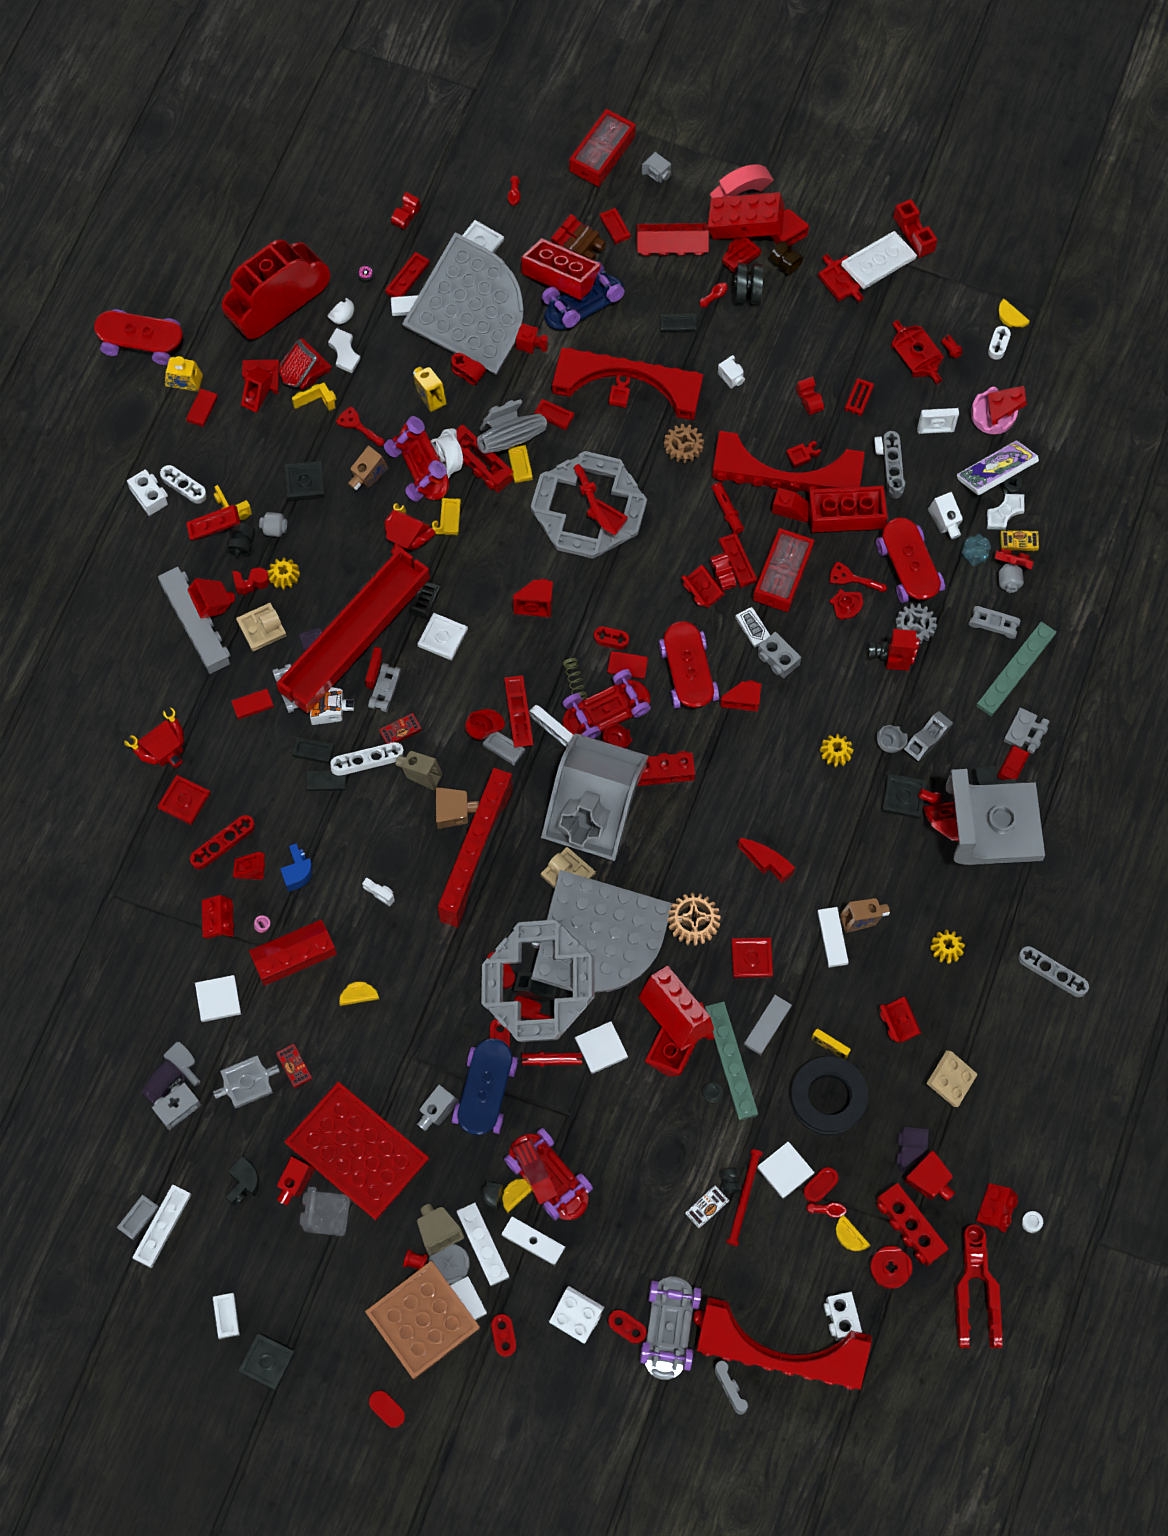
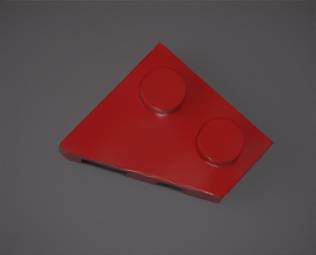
M1024 386L988 393L992 425L998 424V420L1005 415L1009 417L1016 410L1027 405Z

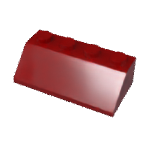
M707 223L636 224L637 253H641V255H651V253L669 255V252H676L677 255H686L687 252L703 255L704 252L709 250Z
M542 238L522 256L523 275L548 286L556 287L557 290L580 300L591 290L601 268L600 263Z
M884 486L810 489L812 533L884 529L887 523Z
M322 920L249 950L264 986L337 955Z
M668 965L649 978L638 998L681 1051L714 1031L710 1015Z

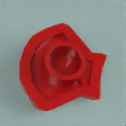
M840 589L829 601L834 605L836 616L841 620L855 617L863 607V598L860 592H844Z

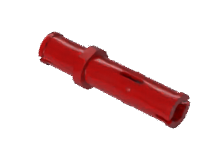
M717 482L712 485V490L725 514V520L729 522L733 533L739 534L744 530V526L738 517L739 513L734 509L722 482Z
M582 1052L522 1053V1059L527 1058V1060H522V1066L582 1065V1060L576 1059L582 1058Z

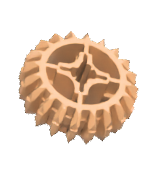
M691 893L690 898L684 894L683 900L677 898V904L673 903L671 905L673 910L668 911L669 916H671L668 918V923L671 924L669 925V930H674V937L680 935V942L685 938L687 945H689L691 940L696 946L698 940L704 944L705 938L711 940V934L716 935L717 930L715 928L720 927V923L717 921L721 917L716 915L719 913V909L714 908L715 903H708L709 897L703 900L701 893L698 895V898H695L694 893ZM690 907L688 913L678 916L683 909ZM697 907L702 908L706 913L699 912ZM693 912H694V917H696V919H697V920H696V923H695V926H694V922H693L692 919H691V917H692V915H693ZM710 922L704 930L698 932L700 925ZM680 924L690 927L691 932L684 929Z

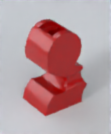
M407 192L404 193L402 199L404 206L402 208L397 207L391 218V223L403 230L408 227L411 219H414V215L418 214L421 207L419 198Z
M813 377L799 381L795 388L798 396L802 398V403H804L809 415L824 410L820 393H815L814 391L815 381Z
M727 553L711 557L709 565L712 570H716L715 578L720 588L724 591L736 587L735 576L732 572V567L729 565Z
M263 568L251 569L248 580H243L241 573L232 571L237 595L243 594L246 596L249 592H254L255 587L264 589L270 583L268 572Z

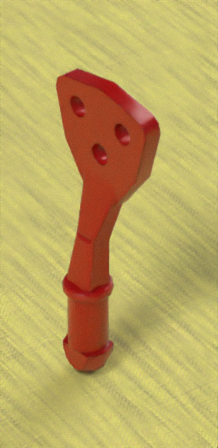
M349 407L342 412L336 420L339 426L356 428L378 446L385 444L382 437L380 438L360 423L359 415L353 407Z
M840 562L835 563L830 573L829 581L831 584L843 585L854 582L879 590L880 592L887 590L885 584L873 581L872 579L858 577Z

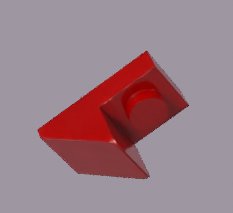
M256 852L235 859L233 878L262 880L265 868V854Z

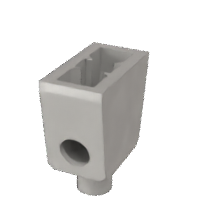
M438 1085L419 1111L424 1115L416 1124L424 1131L432 1123L439 1126L460 1101L441 1085ZM437 1108V1112L432 1114L433 1109Z

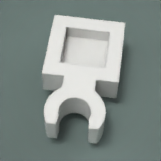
M368 878L362 883L365 890L374 894L376 898L388 906H391L395 901L392 894L393 891L387 886L381 887L378 884L376 885Z

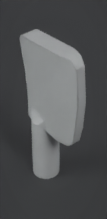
M180 1042L175 1043L164 1054V1058L172 1063L196 1087L200 1080L189 1069L195 1064V1060Z

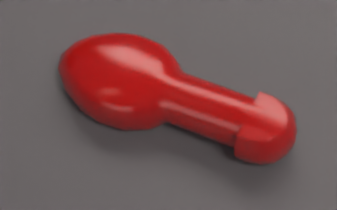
M512 176L510 181L511 190L508 193V201L512 206L517 205L521 199V194L518 190V183L520 182L518 176Z
M726 283L715 285L711 293L700 300V306L703 308L707 307L715 298L725 295L728 285Z
M835 1202L828 1205L809 1203L806 1207L809 1213H826L833 1218H839L847 1212V1209L842 1204Z

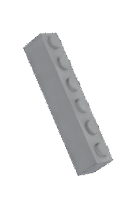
M176 567L159 575L160 585L209 674L229 665L228 657H230V653L226 646L222 647L220 644L222 639L218 631H213L212 627L214 625L211 618H200L187 591L189 579L186 573H181L180 569Z

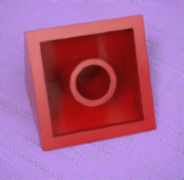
M661 1028L645 1062L668 1077L681 1076L697 1042L681 1051L663 1028Z

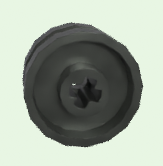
M738 263L734 291H736L735 302L745 303L747 292H750V302L761 304L763 264H753L751 275H749L748 264Z

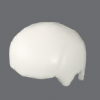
M347 298L345 303L340 301L327 316L336 324L346 323L353 316L355 307Z

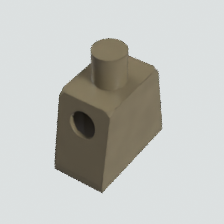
M410 751L407 757L399 755L396 759V766L403 769L408 779L432 790H435L443 776L435 758Z
M427 1204L421 1208L420 1211L423 1216L417 1220L429 1257L464 1239L460 1227L443 1207L434 1210L431 1204Z

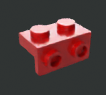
M704 565L699 566L689 576H682V579L685 581L683 583L684 587L689 592H693L695 595L694 600L699 606L703 605L709 608L725 595Z
M218 895L202 900L203 938L210 939L221 935L232 937L234 935L232 899Z
M902 997L888 1005L883 1004L880 1006L882 1010L880 1012L881 1018L885 1023L887 1022L889 1026L888 1034L893 1041L903 1043L922 1034L906 997Z
M989 1183L976 1221L979 1224L998 1228L1001 1232L1005 1233L1007 1227L1011 1224V1215L1013 1209L1017 1206L1018 1195L1011 1188Z

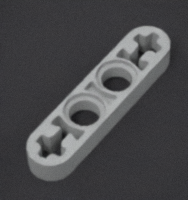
M1030 946L1024 947L1020 951L1018 958L1022 965L1075 997H1083L1088 992V982L1058 962ZM1031 953V958L1026 960L1024 954ZM1037 957H1038V958H1040V959L1038 960V962L1036 963V966H1035V965H1033V964H1034L1035 960H1036ZM1047 962L1050 965V970H1041L1040 963ZM1060 972L1065 973L1067 981H1059L1057 974ZM1071 978H1073V984L1068 986L1069 982L1071 981ZM1079 983L1082 984V989L1077 991L1076 988Z

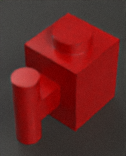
M521 323L516 336V349L533 354L537 346L541 347L542 352H546L548 350L547 335L538 337L537 327Z

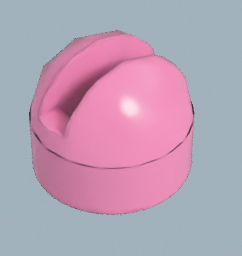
M258 916L255 919L254 928L257 932L264 933L269 929V918Z

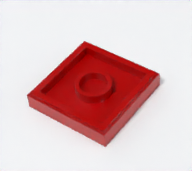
M176 775L157 807L159 810L192 825L211 792Z
M732 938L733 978L773 977L771 938Z

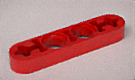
M248 815L239 817L196 849L190 856L192 866L198 870L207 867L251 834L255 828L253 819ZM245 821V823H249L250 827H243L242 823ZM235 827H237L238 830L240 829V835L238 834V831L235 829ZM229 832L236 834L235 839L232 841L225 839V835ZM218 844L220 849L218 852L213 853L209 850L210 846ZM205 850L207 851L208 855L210 856L209 858L207 857V855H205V853H204ZM195 858H202L203 862H196Z

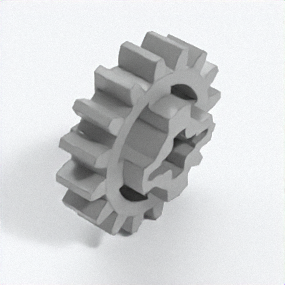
M911 604L910 609L905 606L903 612H899V618L896 619V624H898L896 629L916 631V638H919V644H922L923 639L929 641V636L933 637L934 630L937 627L934 623H936L937 619L932 617L933 611L927 612V606L922 609L921 604H918L917 608Z

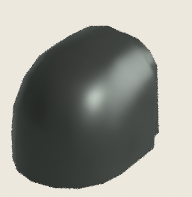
M486 1181L485 1186H482L481 1190L483 1203L491 1209L499 1210L505 1186Z

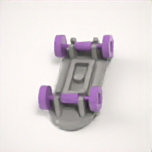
M669 1276L659 1282L651 1281L648 1301L652 1302L647 1341L642 1344L640 1363L646 1365L650 1374L662 1380L675 1378L682 1370L690 1371L692 1365L693 1350L688 1349L692 1311L699 1308L701 1288L694 1287V1290H692L689 1283L679 1277Z

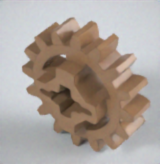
M681 424V428L675 425L674 431L669 429L668 435H665L664 447L666 448V454L671 453L670 458L676 457L677 462L680 459H683L684 463H686L687 459H690L692 462L694 456L698 458L699 453L703 451L704 440L702 439V434H697V428L692 430L691 425H688L687 428L684 427V424Z

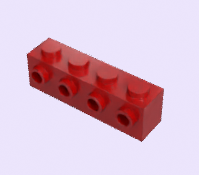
M681 751L672 755L668 753H661L652 757L648 755L646 768L637 786L694 781L693 753Z

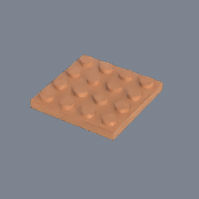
M432 1260L365 1311L413 1379H416L481 1328Z

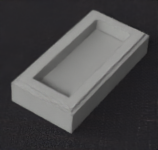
M499 732L492 733L483 743L485 748L514 766L525 752L523 747L514 748L513 741Z
M142 1195L117 1228L134 1241L157 1212L159 1206Z

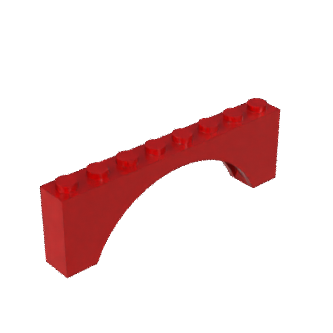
M561 347L552 384V394L571 397L575 391L591 381L620 375L638 379L652 385L668 399L675 411L676 417L694 421L703 384V374L696 371H684L679 368H668L659 364H647L643 361L636 362L626 358H615L607 354L599 355L590 351L583 352L573 348Z
M719 431L712 478H716L719 481L729 480L739 484L750 483L755 486L764 485L771 486L774 489L784 488L794 492L805 491L810 493V489L860 487L865 452L846 449L836 461L824 468L803 473L785 472L766 466L755 459L743 446L737 433Z
M496 768L492 770L439 902L440 922L457 928L460 925L481 854L498 816L506 808L512 794L511 773Z
M708 1297L697 1351L705 1356H720L727 1361L737 1360L748 1366L754 1364L762 1366L765 1370L775 1369L787 1375L797 1374L808 1380L818 1379L829 1385L839 1384L847 1389L854 1390L861 1389L872 1335L850 1331L840 1342L820 1352L803 1355L780 1353L764 1347L748 1336L735 1320L729 1302Z

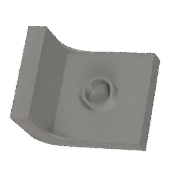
M575 733L558 767L541 838L615 861L620 849L632 799L638 782L646 768L648 755Z
M967 769L951 770L946 783V791L954 795L959 837V843L954 853V861L956 863L974 865L1043 861L1045 850L1036 782L970 785Z

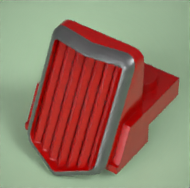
M300 338L294 343L289 353L286 354L279 364V373L283 384L295 388L300 387L303 390L315 384L318 377L330 372L332 366L303 338Z

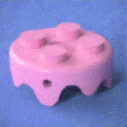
M991 387L986 392L978 394L971 408L973 423L978 429L988 434H1001L1008 431L1015 423L1018 410H1016L1009 417L1005 415L998 420V424L992 425L991 415L989 414L988 393L998 391L996 387Z

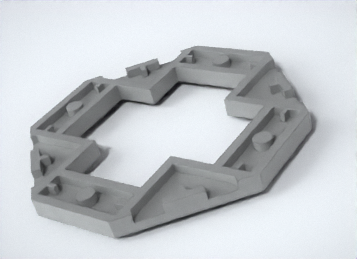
M584 451L578 454V457L557 465L555 469L549 472L546 471L540 474L531 503V511L556 550L593 559L638 535L647 499L637 487L638 485L631 474L625 469L621 459ZM580 464L586 472L615 478L611 494L628 498L624 515L628 516V520L616 535L607 532L602 527L598 539L565 532L563 528L566 514L549 511L558 482L576 486L578 476L573 468L575 465Z
M557 920L519 922L513 928L514 931L509 937H505L498 945L495 953L482 964V1005L519 1042L558 1040L595 998V957ZM555 941V959H573V998L554 999V1019L521 1021V1002H503V964L521 963L522 943Z

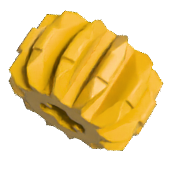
M284 557L281 562L276 559V564H270L271 570H268L270 583H274L276 588L281 586L283 590L286 586L292 589V583L297 584V578L300 576L298 565L294 564L292 559L287 562Z
M836 734L835 738L831 735L828 736V740H823V746L820 748V752L823 753L822 759H828V765L834 762L835 767H837L838 762L842 766L845 765L846 761L851 760L850 755L853 754V749L850 748L852 745L851 741L846 742V736L840 739L839 734Z
M948 930L944 931V935L938 932L937 938L932 939L933 945H931V950L935 951L933 956H940V962H943L944 959H946L948 964L951 963V959L956 962L959 959L958 956H962L964 953L961 949L965 947V944L960 943L962 940L961 936L955 937V931L951 935ZM946 944L950 945L949 949L945 948Z

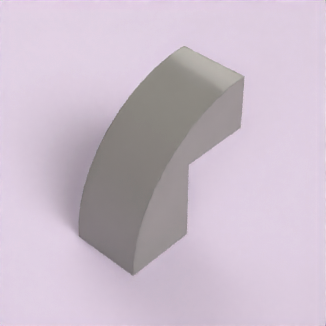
M938 711L931 717L926 726L911 738L904 750L916 760H921L942 739L953 725V722Z

